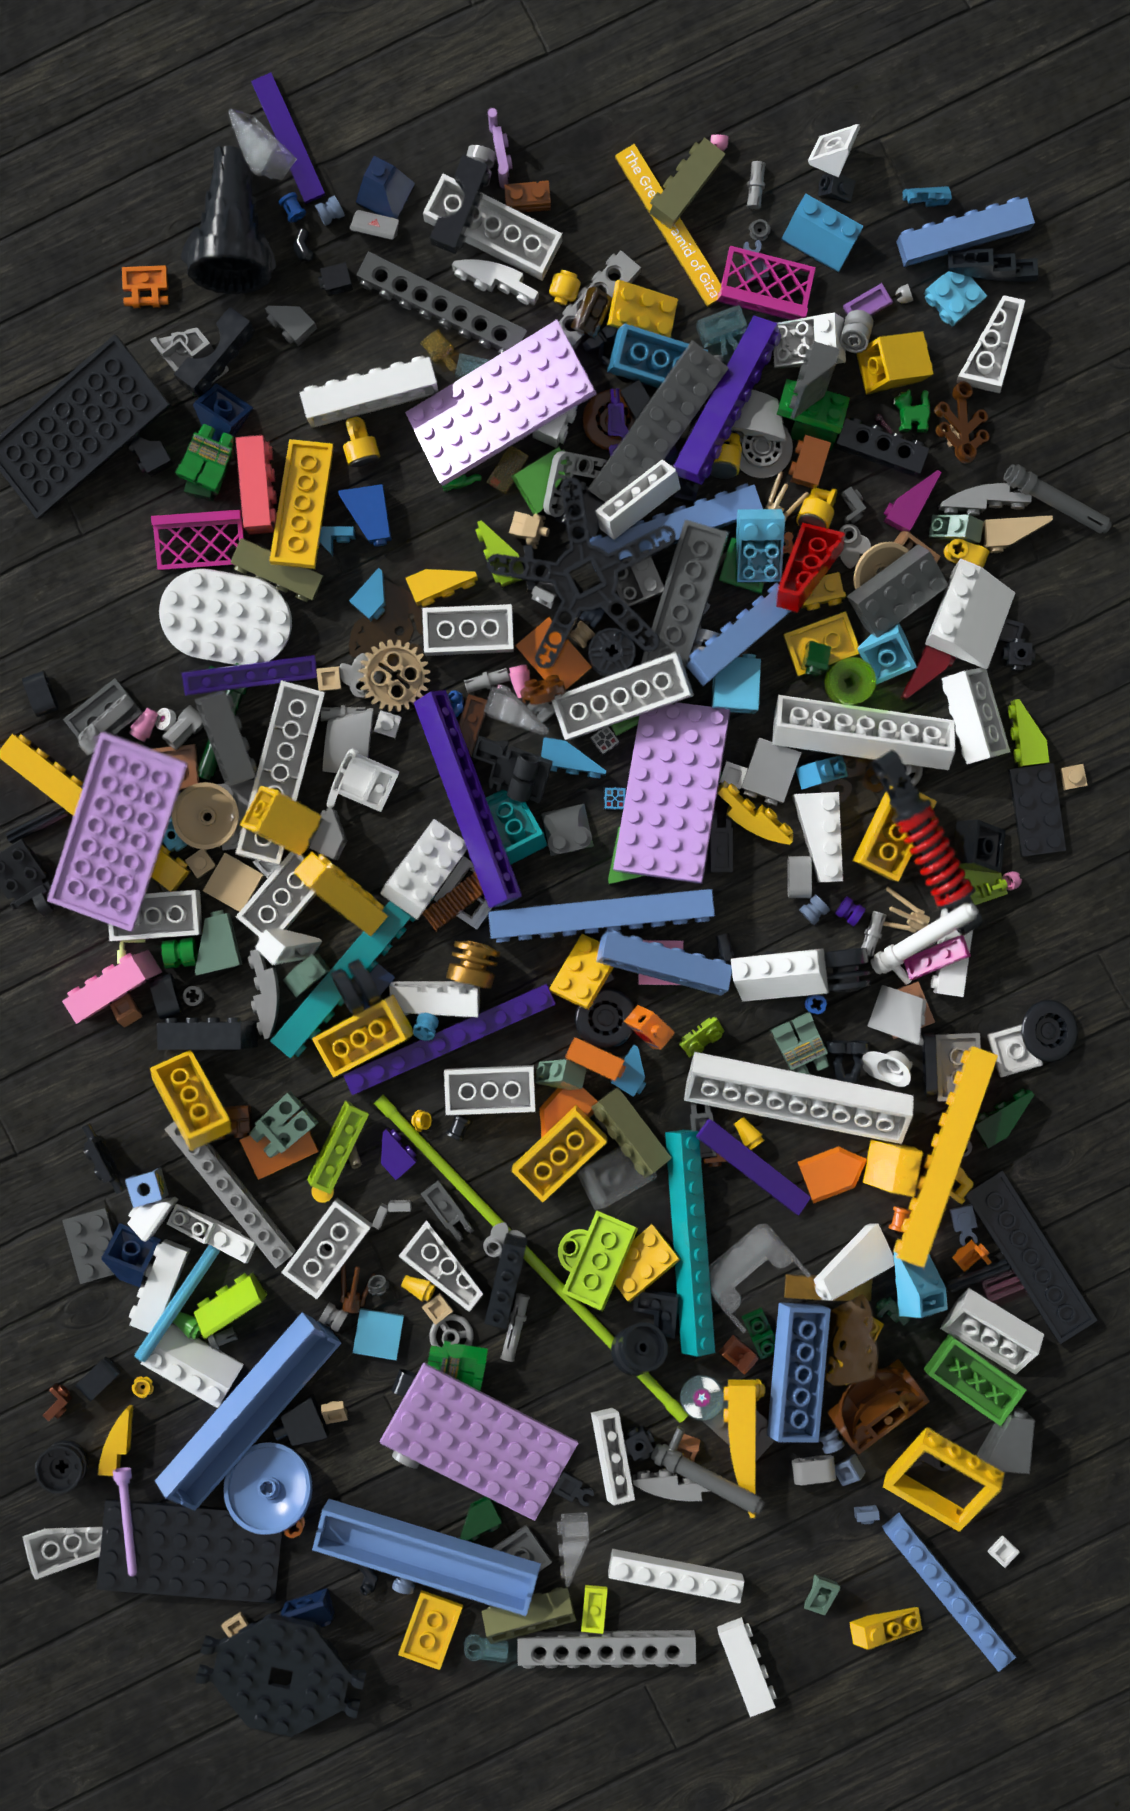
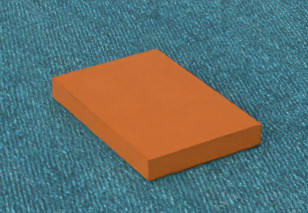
M548 617L515 647L544 680L548 676L559 675V679L564 682L565 690H567L592 667L568 639L553 667L544 669L536 664V652L552 622ZM555 632L551 634V644L557 645L561 642L562 637L560 633ZM547 644L544 647L549 649L547 654L540 656V659L543 660V665L545 662H551L549 658L550 652L556 653L557 649H553Z
M298 1113L292 1115L286 1122L291 1121ZM310 1130L282 1154L278 1153L272 1158L263 1150L271 1143L266 1136L259 1142H256L250 1135L240 1139L258 1180L319 1152Z

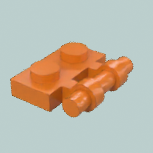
M166 265L122 267L124 292L132 291V297H125L123 299L125 307L141 308V306H153V308H160L161 305H169V297L160 296V290H168V268ZM140 291H151L152 296L140 297Z

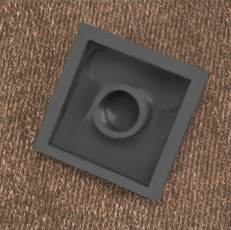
M584 804L541 813L551 856L594 847Z

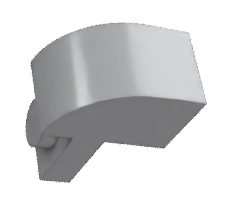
M547 568L542 577H545L547 575ZM539 582L531 593L533 594L531 599L550 609L559 597L554 585Z

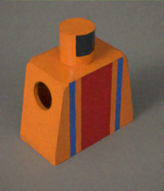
M639 1005L623 1021L652 1049L661 1050L675 1033L654 1012ZM644 1017V1021L639 1023L640 1019Z

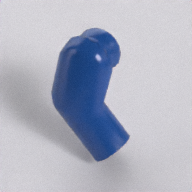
M453 690L449 693L448 698L457 718L464 710V699L460 692Z

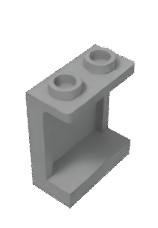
M759 738L741 786V790H744V795L756 798L757 795L764 797V802L775 806L778 803H784L801 752L785 746L772 745L771 741Z

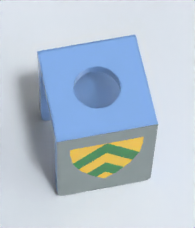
M161 1167L150 1173L139 1176L133 1175L126 1179L133 1208L162 1200L169 1195ZM141 1183H146L150 1186V1193L147 1196H142Z

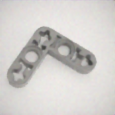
M566 451L557 452L552 460L543 503L544 511L554 517H559L565 512L561 489L557 490L555 487V483L559 478H562L564 481L567 478H572L573 474L596 478L600 471L593 469L594 465L604 467L608 460ZM585 459L587 466L585 470L580 471L579 463ZM561 460H567V463L561 464ZM559 471L565 472V474L562 475V474H559L558 472H559ZM554 493L559 494L560 497H555ZM552 504H558L557 508L553 509Z
M127 694L119 698L79 734V745L87 754L92 753L96 749L100 733L109 728L133 706L134 702Z

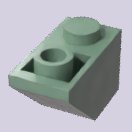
M932 515L929 537L948 541L959 538L970 543H980L984 521L971 515Z
M567 1059L539 1062L536 1070L535 1083L566 1090L582 1089L587 1068Z

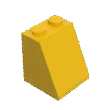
M923 331L878 337L870 342L864 351L856 353L866 394L921 382L933 375V367Z
M260 786L240 826L301 856L309 846V839L312 833L319 827L321 815L278 791Z
M870 1139L863 1183L892 1193L914 1197L922 1152L912 1146Z

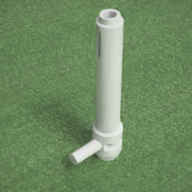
M965 903L896 945L891 944L886 947L884 952L876 953L874 958L871 959L873 969L878 974L893 970L905 984H909L912 980H909L907 972L900 966L904 963V960L974 920L978 914L976 907L972 903Z

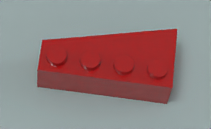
M802 522L777 590L776 607L794 612L800 610L843 551L845 533Z

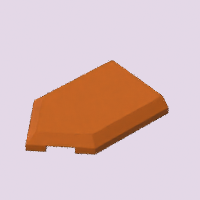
M583 1087L576 1090L557 1088L540 1107L541 1138L575 1105L590 1118L594 1114L591 1107L598 1100Z
M838 1146L799 1161L798 1165L813 1204L855 1188L867 1159Z

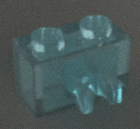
M740 305L698 320L696 328L704 348L721 342L722 355H726V340L728 339L729 344L733 346L735 351L738 343L733 337L745 333L747 323Z

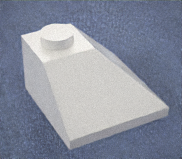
M176 1197L166 1198L134 1207L128 1215L131 1219L127 1224L146 1242L156 1233L179 1199Z

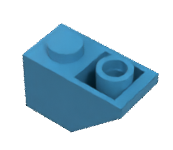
M842 755L796 768L802 790L848 777Z

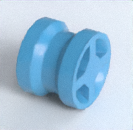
M430 1013L419 1014L413 1034L421 1040H432L435 1036V1029L438 1027V1018Z

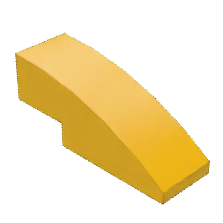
M129 1405L123 1411L111 1429L101 1454L98 1475L113 1476V1470L120 1468L121 1454L126 1455L131 1447L133 1405Z

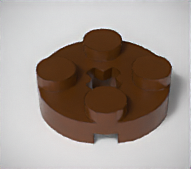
M551 675L541 681L536 679L526 681L524 683L525 687L520 691L523 703H526V700H530V704L535 705L555 700L554 695L560 692V696H562L566 690L564 682L559 679V675Z

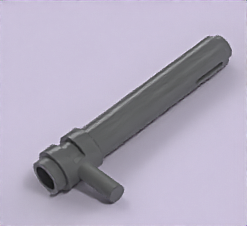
M1012 464L1004 475V480L1007 481L1009 486L1017 487L1018 491L1023 494L1032 495L1098 533H1107L1112 525V522L1105 515L1040 480L1033 472H1026V469L1020 465Z
M677 1427L669 1446L660 1443L656 1445L651 1455V1459L655 1461L656 1465L660 1467L665 1466L669 1472L673 1474L676 1472L752 1514H760L765 1504L761 1497L684 1457V1454L677 1450L685 1432L684 1428Z

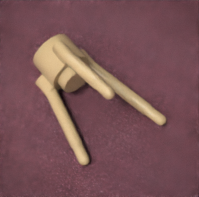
M782 471L777 475L765 509H782L784 511L779 504L788 484H784L775 503H773L783 474ZM805 492L784 513L785 521L809 495V492Z
M886 887V891L914 912L908 914L891 906L889 910L907 918V924L910 926L885 921L883 926L908 930L912 933H916V931L928 926L930 917L924 915L925 911L914 906L891 888Z

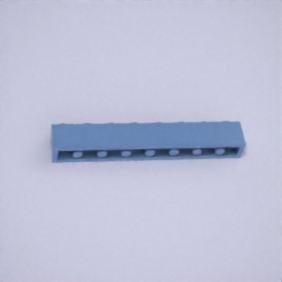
M743 484L736 487V491L728 494L727 491L716 494L712 500L707 501L706 498L694 502L692 507L680 506L673 509L674 513L666 516L665 513L657 514L652 517V521L644 523V520L638 521L615 540L610 536L602 537V535H597L590 538L591 545L597 546L609 554L643 535L667 525L675 531L676 540L674 544L679 541L685 519L719 529L737 522V509H763L755 485L748 486V484ZM663 531L661 538L657 540L655 536L651 538L654 540L656 548L660 547L658 542L663 539L669 542V537L672 534H667ZM644 541L640 544L639 549L641 552L647 549L651 551L652 544ZM625 551L621 553L619 559L620 561L631 557L632 554Z
M897 1513L882 1526L885 1533L999 1672L1016 1657L1008 1645L903 1516Z

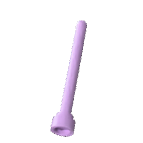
M125 1467L113 1470V1478L116 1484L119 1485L128 1574L133 1577L137 1574L128 1489V1483H130L132 1474L131 1468Z

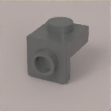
M849 487L841 496L852 513L845 517L843 521L845 524L850 521L854 524L864 517L862 513L866 507L862 503L863 497L860 492Z

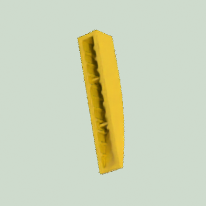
M728 1380V1387H724V1400H728V1409H724V1422H728L734 1471L738 1485L755 1494V1380ZM748 1512L750 1518H755V1514Z

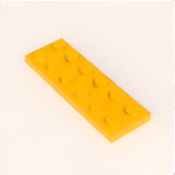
M289 439L270 564L315 569L333 457V444Z

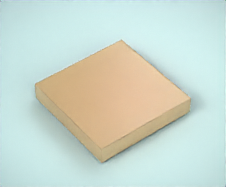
M224 853L203 891L240 912L252 897L264 874L233 856Z

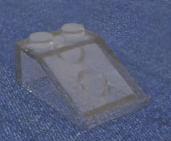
M230 108L228 114L244 159L251 165L250 170L260 177L264 175L271 180L273 178L282 180L297 158L253 115Z
M498 685L497 688L492 686L484 709L485 716L548 737L549 729L511 693L510 688Z
M621 1147L590 1161L576 1171L594 1210L610 1206L658 1177L656 1172L646 1178L639 1174L630 1158L623 1154Z

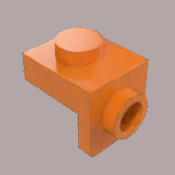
M972 1240L964 1247L959 1248L952 1257L964 1272L980 1258L988 1265L992 1263L987 1257L990 1254L982 1244L977 1246Z

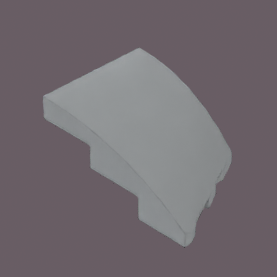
M198 328L188 329L185 332L171 333V336L160 339L157 337L151 339V342L174 372H176L187 357L198 359L214 352L211 344ZM227 366L225 367L224 372L220 376H217L213 382H215L222 375L229 371Z
M752 390L751 397L748 402H745L741 416L738 421H735L732 430L742 431L744 435L765 436L767 441H787L783 427V418L776 415L779 407L778 399Z
M372 708L356 715L351 713L343 718L337 717L328 720L323 771L337 773L345 755L351 748L358 750V754L368 758L373 722Z
M882 985L868 1027L922 1046L924 1039L920 1037L921 1026L925 1025L926 1000Z

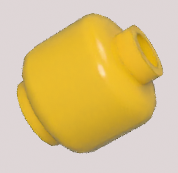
M565 270L554 274L549 294L555 298V303L567 305V302H574L576 300L581 284L580 280L577 279V274Z

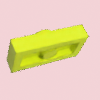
M585 1585L581 1632L603 1634L607 1587Z

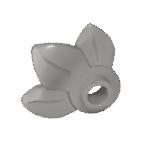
M846 524L840 528L839 532H843L845 535L848 532H852L854 536L852 539L845 538L844 548L839 556L844 565L852 569L858 563L860 554L863 555L871 548V543L867 537L860 535V531L855 525Z
M364 653L356 657L352 666L341 663L339 667L342 682L349 685L352 694L359 698H364L368 693L367 689H357V684L360 683L358 679L364 677V674L358 672V670L365 669V666L360 662L362 660L368 661ZM377 671L374 674V681L380 684L383 674Z
M506 1222L496 1224L491 1230V1236H488L484 1241V1251L491 1257L500 1258L506 1233L526 1238L525 1234L518 1230L509 1231ZM491 1243H496L499 1247H493Z

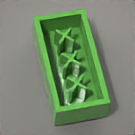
M950 1333L924 1368L929 1376L999 1426L1004 1423L1026 1392V1389L1020 1383Z

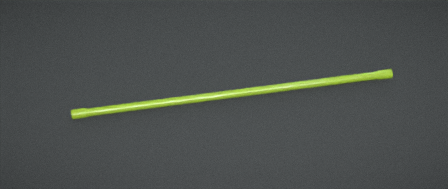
M384 1095L374 1103L493 1227L504 1222L412 1127ZM526 1245L523 1257L525 1261L611 1349L614 1336L579 1300L562 1293L565 1285ZM649 1373L637 1376L679 1423L687 1418L689 1413Z

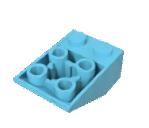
M737 509V582H781L785 517L782 509Z
M894 1252L893 1259L895 1263L899 1316L922 1318L948 1310L946 1287L930 1255L928 1254L923 1268L895 1258L897 1253Z

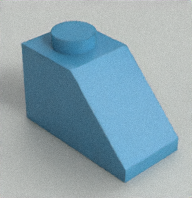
M380 568L373 573L349 600L370 621L374 618L377 620L385 611L383 608L386 605L384 573Z
M633 1044L624 1058L623 1065L626 1068L622 1077H617L615 1081L611 1079L612 1084L633 1097L636 1093L640 1094L646 1085L639 1049L635 1044Z

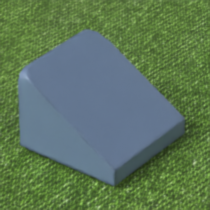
M855 1454L835 1464L836 1476L842 1486L861 1480L865 1474V1470Z

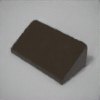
M597 287L588 288L571 328L595 339L612 303V297Z

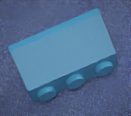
M805 193L781 240L839 272L857 241L863 225Z

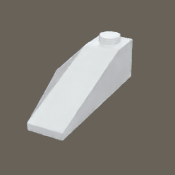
M103 1527L50 1528L23 1536L28 1562L34 1579L36 1580L100 1557Z

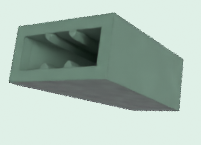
M223 910L210 913L211 917L205 918L195 969L196 975L242 965L230 913L224 914Z
M318 953L312 954L296 966L283 981L297 998L326 976L331 969Z

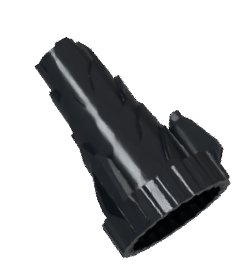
M218 146L215 148L213 175L210 189L206 193L205 213L201 215V230L198 227H194L181 253L182 261L187 264V274L196 285L224 294L255 292L269 283L271 271L276 268L275 257L265 235L258 232L259 214L255 212V197L252 195V172H249V150L245 146L243 148L234 146Z

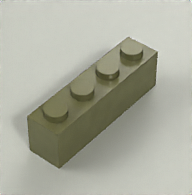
M705 137L700 144L696 142L689 151L691 156L687 161L683 159L676 168L677 174L674 177L669 176L663 185L664 191L661 194L657 192L650 202L652 205L650 214L669 229L674 226L720 166L726 154Z
M240 539L230 562L235 565V570L247 574V571L256 574L255 578L267 582L269 580L276 584L275 587L285 593L289 589L296 593V598L308 602V599H315L325 575L309 568L270 564V550L246 539Z
M618 1087L591 1107L595 1117L602 1121L607 1128L608 1134L617 1141L623 1154L630 1158L636 1171L644 1178L656 1172L671 1159V1156Z
M561 1587L555 1588L546 1594H533L526 1616L495 1606H489L487 1610L482 1611L486 1637L490 1644L576 1621L568 1588Z

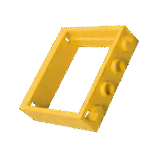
M926 1427L887 1470L883 1488L960 1532L1001 1490L1004 1472ZM924 1451H927L982 1483L985 1487L963 1509L904 1473Z

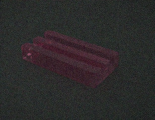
M1012 1269L981 1282L989 1301L992 1302L1024 1289L1019 1284L991 1295L990 1292L1019 1281L1017 1277L988 1287L987 1284L1014 1274Z

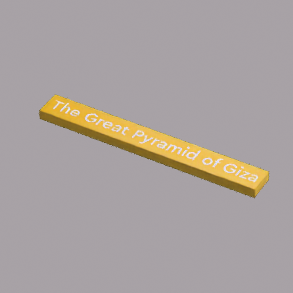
M633 144L615 155V158L650 213L652 208L651 200L657 192L661 194L663 189L639 150ZM651 215L706 306L709 307L717 302L721 283L682 220L679 218L674 226L669 229Z

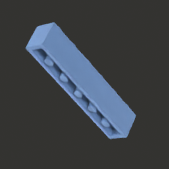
M1015 197L1008 200L1007 204L999 206L998 203L987 206L986 210L980 212L971 210L965 213L963 217L951 216L939 224L931 222L922 226V229L914 231L911 228L901 232L897 245L904 267L946 255L948 251L967 249L1030 230L1035 222L1028 198L1020 199V197Z
M775 583L767 590L769 595L765 598L762 595L752 603L754 607L750 611L744 609L737 615V622L726 624L720 630L722 634L719 637L713 635L704 643L707 646L702 651L698 648L689 656L691 660L686 667L703 686L791 612L790 610L776 607L778 583Z
M618 931L606 932L601 937L596 960L597 963L720 996L729 990L732 965L726 964L724 960L706 959L702 954L684 953L683 949L666 948L662 943L644 942L642 938L636 936L629 938L622 936V933Z

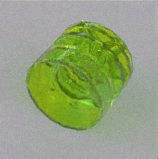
M856 657L842 659L830 667L825 675L824 686L826 694L833 702L838 704H859L871 696L875 689L876 676L870 664L863 659ZM848 678H851L850 682L853 683V685L847 688L846 683L843 681Z

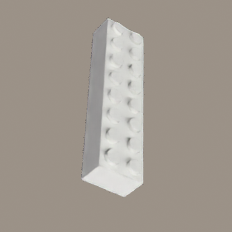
M281 681L248 809L260 786L278 791L294 801L297 800L325 692ZM242 827L236 855L279 866L284 848Z
M779 695L774 713L772 745L875 760L890 750H894L900 756L903 764L949 770L955 752L954 720Z

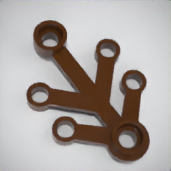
M961 381L953 388L952 392L953 398L957 401L958 418L945 402H940L934 411L938 417H945L959 433V438L951 431V426L947 422H942L936 427L937 435L942 438L946 437L955 447L957 459L962 463L968 464L975 459L976 448L979 445L985 444L990 436L986 430L981 429L974 435V440L969 442V433L978 425L986 422L988 414L980 409L973 415V419L968 422L966 400L972 395L973 389L969 383Z

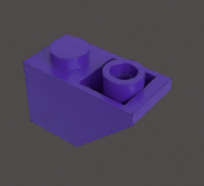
M387 1128L384 1130L382 1137L381 1164L397 1180L416 1163L417 1159L415 1156L417 1154L409 1145L405 1147L400 1142L402 1137L395 1129L390 1130Z

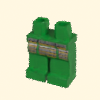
M203 424L199 433H194L176 474L184 480L196 485L199 484V486L218 494L234 455L232 448L235 438L223 432L220 441L216 442L212 440L216 430L211 426Z
M444 1341L443 1347L431 1345L428 1365L481 1391L488 1349L451 1344V1342Z

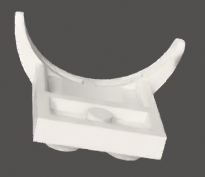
M351 748L338 769L329 793L327 807L333 808L336 798L340 794L381 812L399 771L358 754V750Z

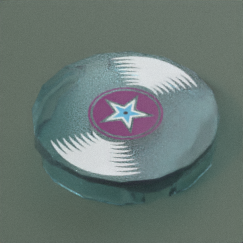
M697 1375L690 1378L684 1384L680 1393V1402L683 1410L690 1417L697 1420H708L716 1417L722 1411L725 1403L721 1384L710 1376Z

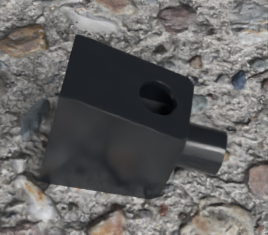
M314 1394L284 1411L281 1415L283 1424L273 1428L276 1440L288 1436L292 1445L325 1439L329 1435L328 1427Z

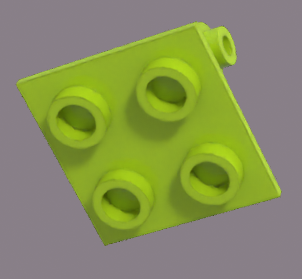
M964 869L966 873L964 878H968L976 889L974 894L970 896L974 905L1008 894L1006 889L1008 885L1006 880H1003L1001 873Z
M708 1018L701 1023L703 1028H700L699 1025L697 1026L699 1031L695 1032L692 1030L693 1035L689 1032L681 1038L682 1041L679 1044L689 1058L694 1055V1052L701 1053L710 1042L714 1043L722 1037V1033L725 1031L717 1018Z

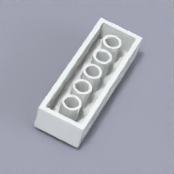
M442 174L423 212L425 222L435 226L438 217L450 216L461 208L465 195L455 179ZM483 194L479 207H475L473 210L474 220L470 228L467 227L464 233L466 236L465 242L543 280L562 243V233Z
M419 356L406 364L397 362L390 365L391 368L384 370L382 368H375L370 370L369 374L362 376L360 374H353L348 376L347 380L340 382L339 380H331L326 382L325 386L318 388L316 385L306 387L303 392H300V396L311 428L435 395L439 391L430 357Z
M675 652L570 690L562 696L559 694L555 696V700L552 703L564 739L572 740L692 697L694 694L680 653Z

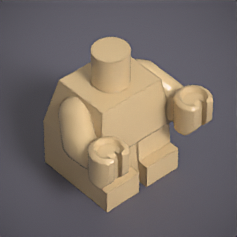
M515 511L509 533L515 538L525 539L527 545H532L533 549H537L536 544L539 543L540 536L548 537L550 530L543 527L545 523L543 520L546 519L545 516L535 513L532 517Z

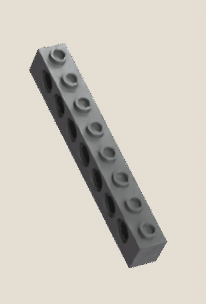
M369 251L356 275L360 282L359 285L370 291L373 288L379 291V295L387 300L393 298L399 301V305L408 310L413 308L419 311V315L425 319L431 320L433 318L439 321L438 324L448 330L453 328L459 331L458 334L470 340L472 337L478 340V344L486 349L492 347L498 350L499 355L525 340L528 336L526 329ZM380 274L388 276L384 282H378L376 278ZM400 284L408 286L404 292H398L396 288ZM419 294L428 296L423 302L416 300ZM443 303L447 305V309L443 312L437 311L435 308L438 304ZM459 313L467 315L466 320L462 322L457 321L455 317ZM479 323H484L487 328L484 331H477L475 326ZM498 333H504L507 337L504 341H497L495 336Z

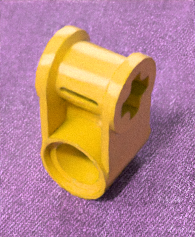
M959 538L954 539L944 548V556L947 560L957 564L961 558L982 568L990 552L982 546ZM953 547H958V554H955V549H953Z

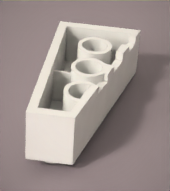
M1003 295L975 348L968 357L966 364L959 373L957 383L965 381L971 387L1000 393L1025 300Z
M839 792L792 795L817 882L843 881Z
M459 981L391 982L390 996L394 994L405 1015H409V1013L418 1015L430 1013L433 1015L478 1017L480 1010L479 986Z
M426 1220L400 1253L399 1257L466 1310L470 1311L483 1293Z

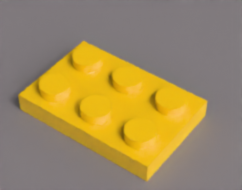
M618 280L615 282L607 325L620 328L625 323L671 338L678 299Z
M846 612L783 634L798 677L804 675L806 671L802 670L801 666L809 641L831 646L829 665L860 654L858 652L859 646Z
M581 934L550 986L549 990L551 993L589 1010L614 968L596 962L599 941Z
M653 1224L633 1240L615 1282V1285L628 1302H631L681 1260Z
M421 1590L398 1655L440 1670L463 1605Z

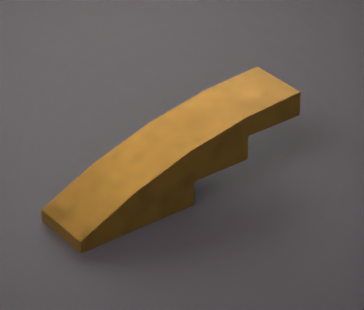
M786 1274L784 1297L823 1300L815 1290L814 1278L817 1275ZM872 1278L835 1298L833 1301H850L861 1294L868 1301H871Z

